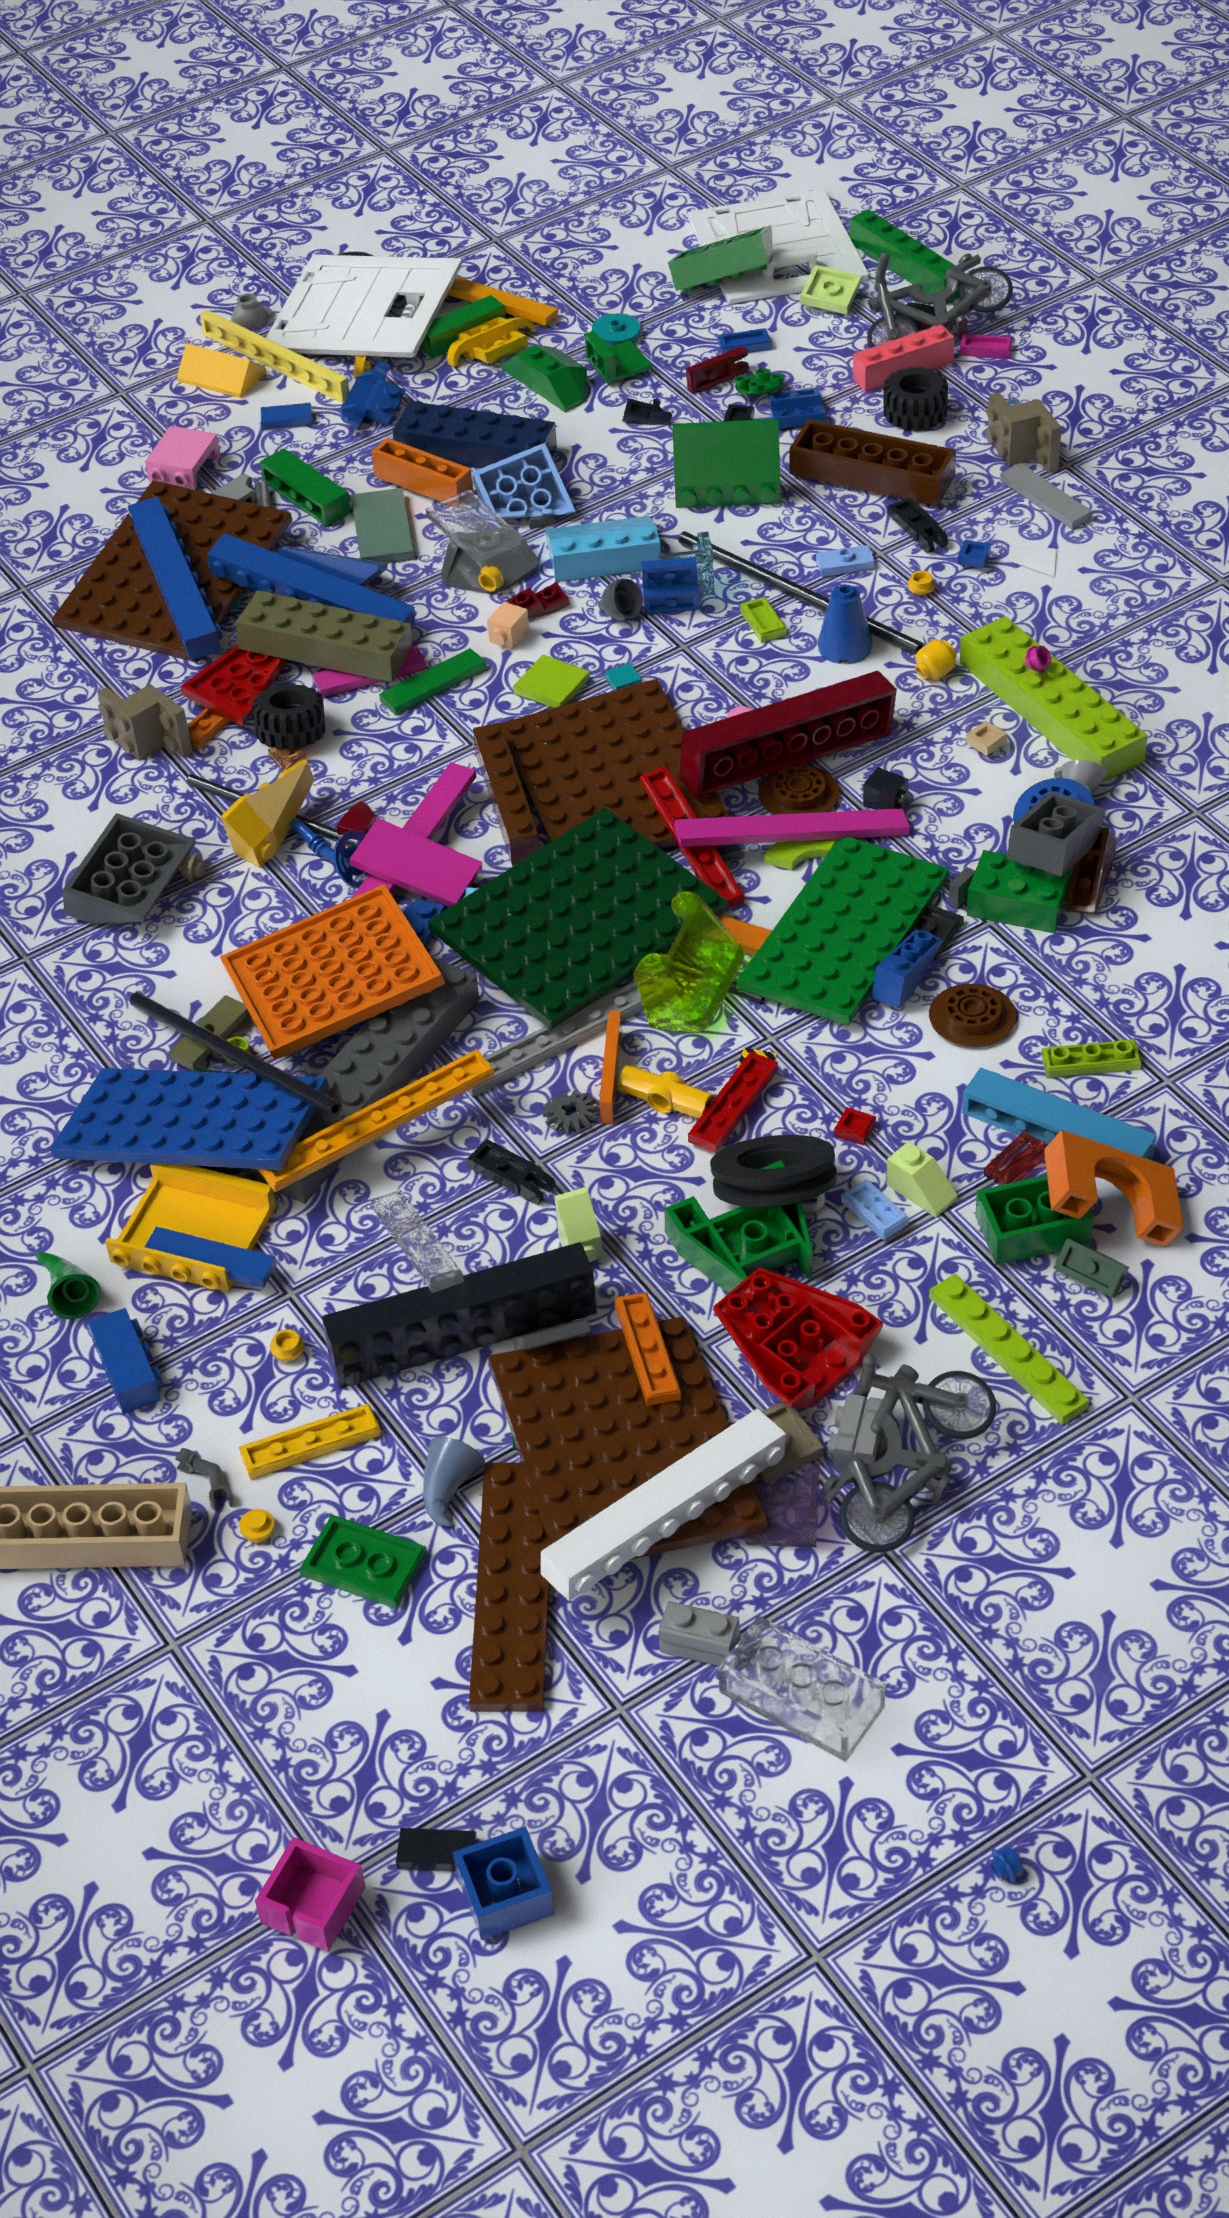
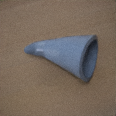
M436 1437L430 1441L423 1478V1500L426 1513L436 1524L450 1527L452 1522L447 1515V1504L458 1487L485 1463V1459L470 1445L448 1437Z

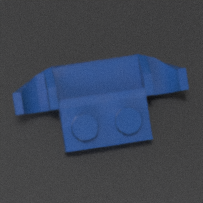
M379 360L373 369L357 376L339 412L344 423L353 426V429L358 431L365 417H368L385 426H389L406 391L393 383L385 381L391 365Z

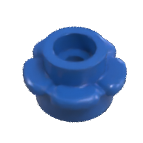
M1007 1845L999 1850L992 1849L993 1859L989 1861V1865L995 1876L1000 1881L1007 1878L1010 1883H1015V1878L1023 1873L1024 1870L1014 1851Z

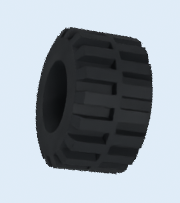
M910 367L898 370L897 373H892L889 375V378H886L883 414L889 423H893V426L902 427L904 430H926L929 427L937 426L947 416L948 384L946 378L942 377V374L939 372H934L932 369H924L923 367Z
M296 684L279 685L262 691L254 699L253 714L256 738L268 747L282 750L303 748L316 743L325 734L323 698L320 692H316L313 688Z

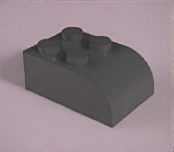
M1050 792L1011 826L1007 859L1016 861L1022 866H1032L1044 870L1049 875L1063 876L1093 847L1103 824L1105 808Z

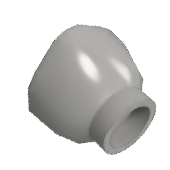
M242 294L237 298L238 303L234 308L231 322L248 330L259 329L271 317L272 310L270 307L258 302L254 294Z
M1074 760L1066 762L1061 767H1057L1054 770V777L1074 780L1086 787L1092 795V792L1098 788L1108 769L1092 761Z

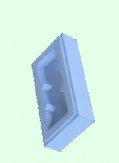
M869 545L816 553V562L822 577L875 569V561Z
M868 1179L841 1194V1202L883 1241L909 1225V1217Z

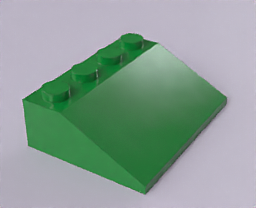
M771 225L678 253L668 262L676 291L683 289L684 293L697 290V285L705 282L707 286L720 283V278L729 276L730 279H735L743 276V271L752 269L753 273L767 269L766 264L772 261Z
M778 419L672 424L676 508L781 503Z

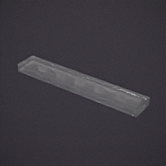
M401 1190L371 1200L373 1211L432 1293L464 1282L463 1273Z

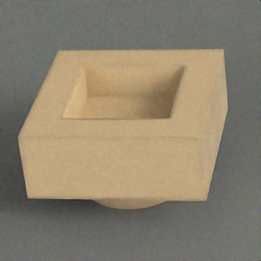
M984 721L966 734V743L986 756L1007 742V733L988 721Z

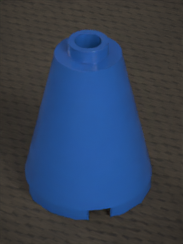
M847 584L833 589L817 641L819 653L824 659L833 663L840 664V660H849V664L864 660L872 650L873 640L859 591Z

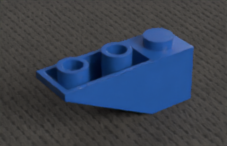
M915 929L876 967L871 998L900 1008L913 995L942 945L943 939L933 936L928 931Z

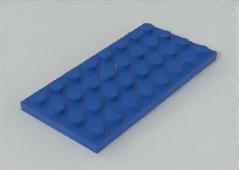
M102 1068L50 1150L55 1159L282 1170L317 1108L253 1073ZM293 1076L324 1094L329 1088L326 1077Z

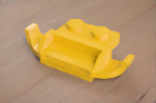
M498 316L458 334L459 339L449 347L447 363L453 367L457 366L458 358L461 354L468 359L477 358L485 363H494L501 356L515 354L520 351V348L528 345L527 336L519 333L518 328L524 326L527 331L535 332L534 324L528 319L521 317L505 319Z

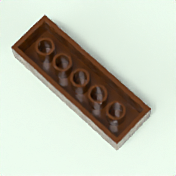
M807 419L789 448V470L791 475L843 485L853 489L871 491L876 494H885L900 499L911 497L914 501L927 505L938 506L955 477V449Z

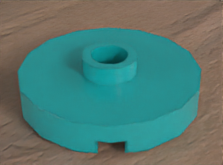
M615 313L601 316L592 325V331L605 341L607 347L626 341H632L634 344L641 336L639 321L627 314Z

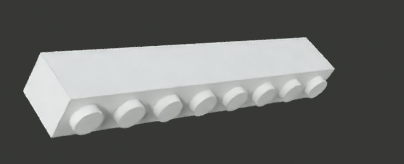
M758 1408L542 1550L541 1575L568 1601L579 1594L587 1593L595 1583L607 1575H613L618 1572L623 1564L635 1556L643 1555L651 1545L662 1538L670 1537L679 1526L690 1519L698 1518L706 1508L717 1501L720 1502L726 1499L731 1491L743 1483L751 1482L759 1472L768 1466H774L779 1463L785 1453L786 1433Z

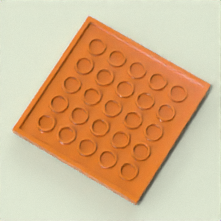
M385 884L220 956L225 970L274 1061L281 1057L289 1056L310 1044L318 1043L339 1031H345L359 1022L374 1018L379 1013L403 1005L408 1000L432 992L437 987L445 984L441 972Z

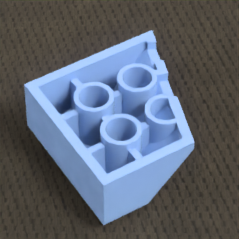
M545 443L472 472L475 488L492 520L576 513Z

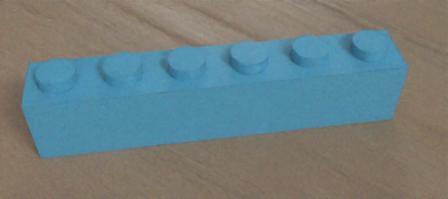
M980 1067L963 1091L962 1114L1044 1146H1048L1061 1130L1149 1160H1152L1154 1157L1156 1134L1117 1120L1114 1117L1093 1111L1085 1106L1067 1101L1056 1095L1041 1091L1028 1084L1002 1076L999 1073Z

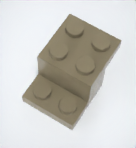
M999 392L990 394L989 406L986 409L988 416L986 438L996 448L998 455L1001 458L1003 457L1009 466L1037 459L1039 464H1042L1049 473L1059 471L1061 426L1043 403L1036 399L1009 406Z
M149 684L125 699L120 698L107 687L97 692L100 702L98 708L103 716L105 725L103 726V731L109 740H114L127 754H132L141 761L164 746H167L171 751L177 752L183 758L193 753L184 709L153 685Z

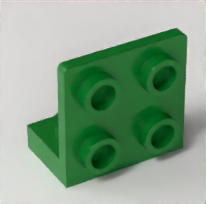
M594 331L584 333L586 359L607 384L616 383L622 379L652 370V364L632 341L607 347L605 341L600 339Z

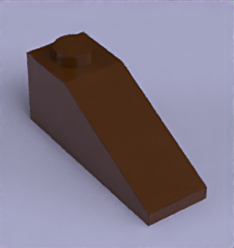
M1101 827L1093 847L1073 865L1065 907L1066 912L1096 914L1112 870L1117 844L1110 828Z

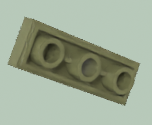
M225 995L197 1024L226 1039L250 1014L244 1003ZM185 1035L168 1054L170 1060L194 1071L213 1050Z

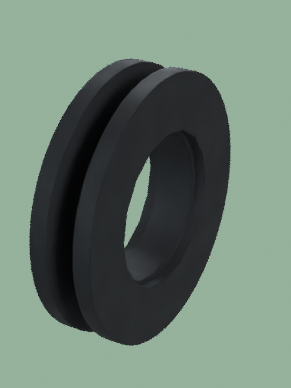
M805 1135L765 1136L735 1143L717 1152L710 1161L711 1173L715 1177L713 1179L714 1194L718 1199L726 1203L747 1207L781 1206L812 1199L830 1190L837 1182V1170L833 1164L835 1162L834 1147L823 1139ZM780 1160L785 1165V1167L776 1169H761Z

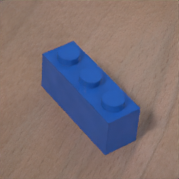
M126 1308L87 1321L94 1346L122 1414L161 1401L158 1387L163 1386V1381L158 1367H150L149 1362L153 1361V1357L147 1342L140 1343L139 1338H142L143 1334L137 1318L131 1320Z

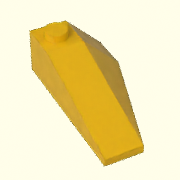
M303 759L281 772L278 779L271 784L267 782L261 784L259 791L253 795L246 793L241 796L221 816L233 851L237 856L261 868L279 850L291 827V820L296 817L314 782L308 761Z

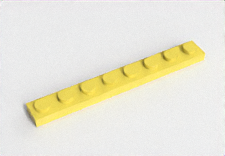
M209 310L200 313L203 335L341 403L345 402L349 394L346 377Z

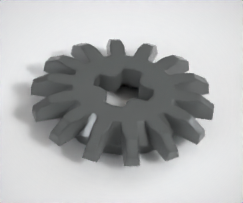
M577 1090L572 1092L571 1097H568L567 1093L562 1091L561 1096L563 1099L553 1095L550 1099L553 1102L545 1103L544 1108L548 1110L543 1112V1117H549L545 1123L547 1126L555 1123L553 1130L556 1132L562 1128L565 1130L564 1134H569L570 1130H576L577 1134L582 1133L581 1128L583 1126L588 1129L592 1127L589 1120H598V1116L594 1114L600 1112L599 1107L594 1106L597 1101L593 1098L587 1099L589 1097L588 1093H583L577 1098ZM571 1106H575L578 1113H572L571 1116L566 1115L564 1109H570Z

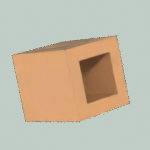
M503 602L487 620L489 642L513 650L529 632L528 610Z

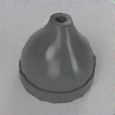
M622 578L612 582L605 588L602 599L598 602V607L600 610L605 611L609 617L619 621L634 619L640 614L643 598L635 582Z

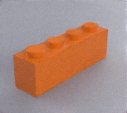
M386 438L371 451L374 475L379 479L457 508L474 494L471 468Z

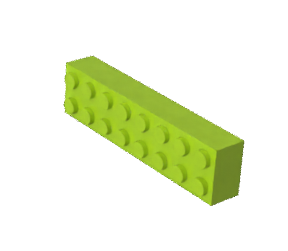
M1004 616L961 636L960 664L1072 761L1088 760L1106 767L1108 772L1101 783L1145 761L1147 734L1052 654H1050L1051 665L1045 668L1044 672L1037 673V671L1028 668L1025 662L1027 650L1032 646L1041 645L1009 618Z

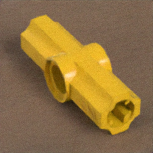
M626 1065L621 1071L618 1081L619 1091L647 1100L650 1107L664 1114L669 1113L673 1109L700 1118L715 1099L714 1094L686 1085L678 1074L669 1071L663 1072L660 1076L631 1065Z

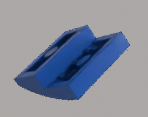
M818 387L768 393L772 419L779 420V428L802 426L806 423L807 419L826 423V412L822 406V396Z
M696 557L641 561L645 615L699 610Z

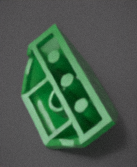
M534 345L516 354L502 365V370L563 412L582 404L585 400L587 368L556 347Z

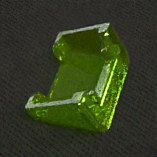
M677 891L672 900L671 907L675 915L682 917L684 924L667 955L656 953L646 955L639 962L633 974L650 1028L700 1032L708 1028L713 1022L744 960V953L738 940L697 893Z

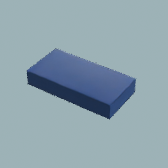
M766 328L718 335V345L722 354L738 347L747 348L748 353L772 350L771 340Z
M311 402L261 407L262 430L313 425Z

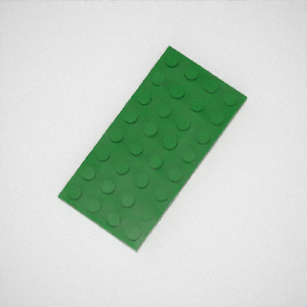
M852 837L838 839L737 979V988L849 1026L873 991L876 967L912 933V927H916L918 918L926 912V906L932 904L948 880L950 868Z

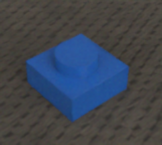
M964 540L958 555V564L972 568H985L991 553V544Z

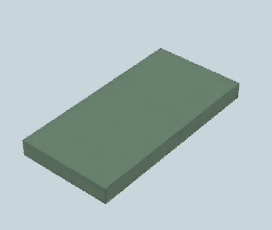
M397 488L351 494L360 559L383 563L414 559L403 489Z

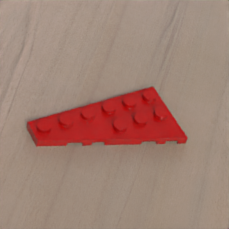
M236 645L181 685V694L244 726L253 713L255 697L259 696V693L270 688L288 660L238 649V645Z

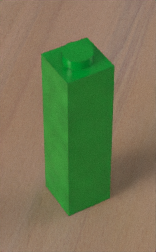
M489 295L433 320L419 349L432 359L448 352L451 344L459 339V333L498 316L506 319L505 306L492 295Z

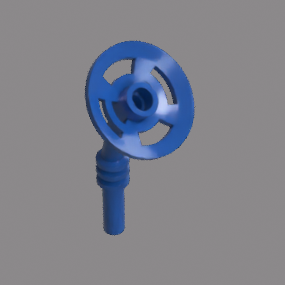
M296 817L291 820L290 826L308 843V848L318 857H324L333 862L340 878L350 887L358 889L363 882L353 881L352 876L363 874L367 877L369 873L350 866V858L366 836V833L356 830L344 833L337 840L334 849H332L330 843L320 834H315L299 818ZM349 839L358 840L357 846L348 848L345 847L344 842Z

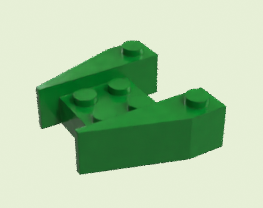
M780 1160L761 1169H776L785 1167V1165ZM694 1196L664 1208L665 1233L679 1255L727 1293L731 1292L759 1267L770 1271L795 1260L807 1279L812 1277L813 1251L801 1202L771 1207L740 1206L711 1219L707 1217Z

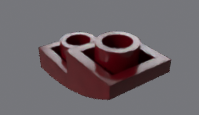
M557 582L537 593H534L529 587L507 600V603L527 609L528 618L544 616L570 605L567 595Z

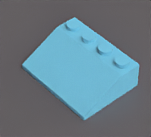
M649 516L545 529L555 582L642 571L641 561L661 560L657 528Z

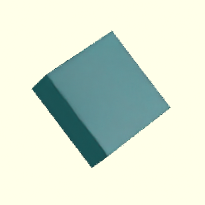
M631 663L605 671V679L614 691L642 683V679Z

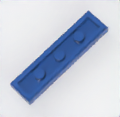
M157 1226L144 1246L225 1267L228 1279L261 1288L265 1287L277 1265L276 1256Z

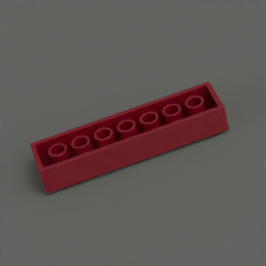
M877 670L684 731L682 735L679 779L698 798L778 772L786 767L799 765L891 734L897 688Z

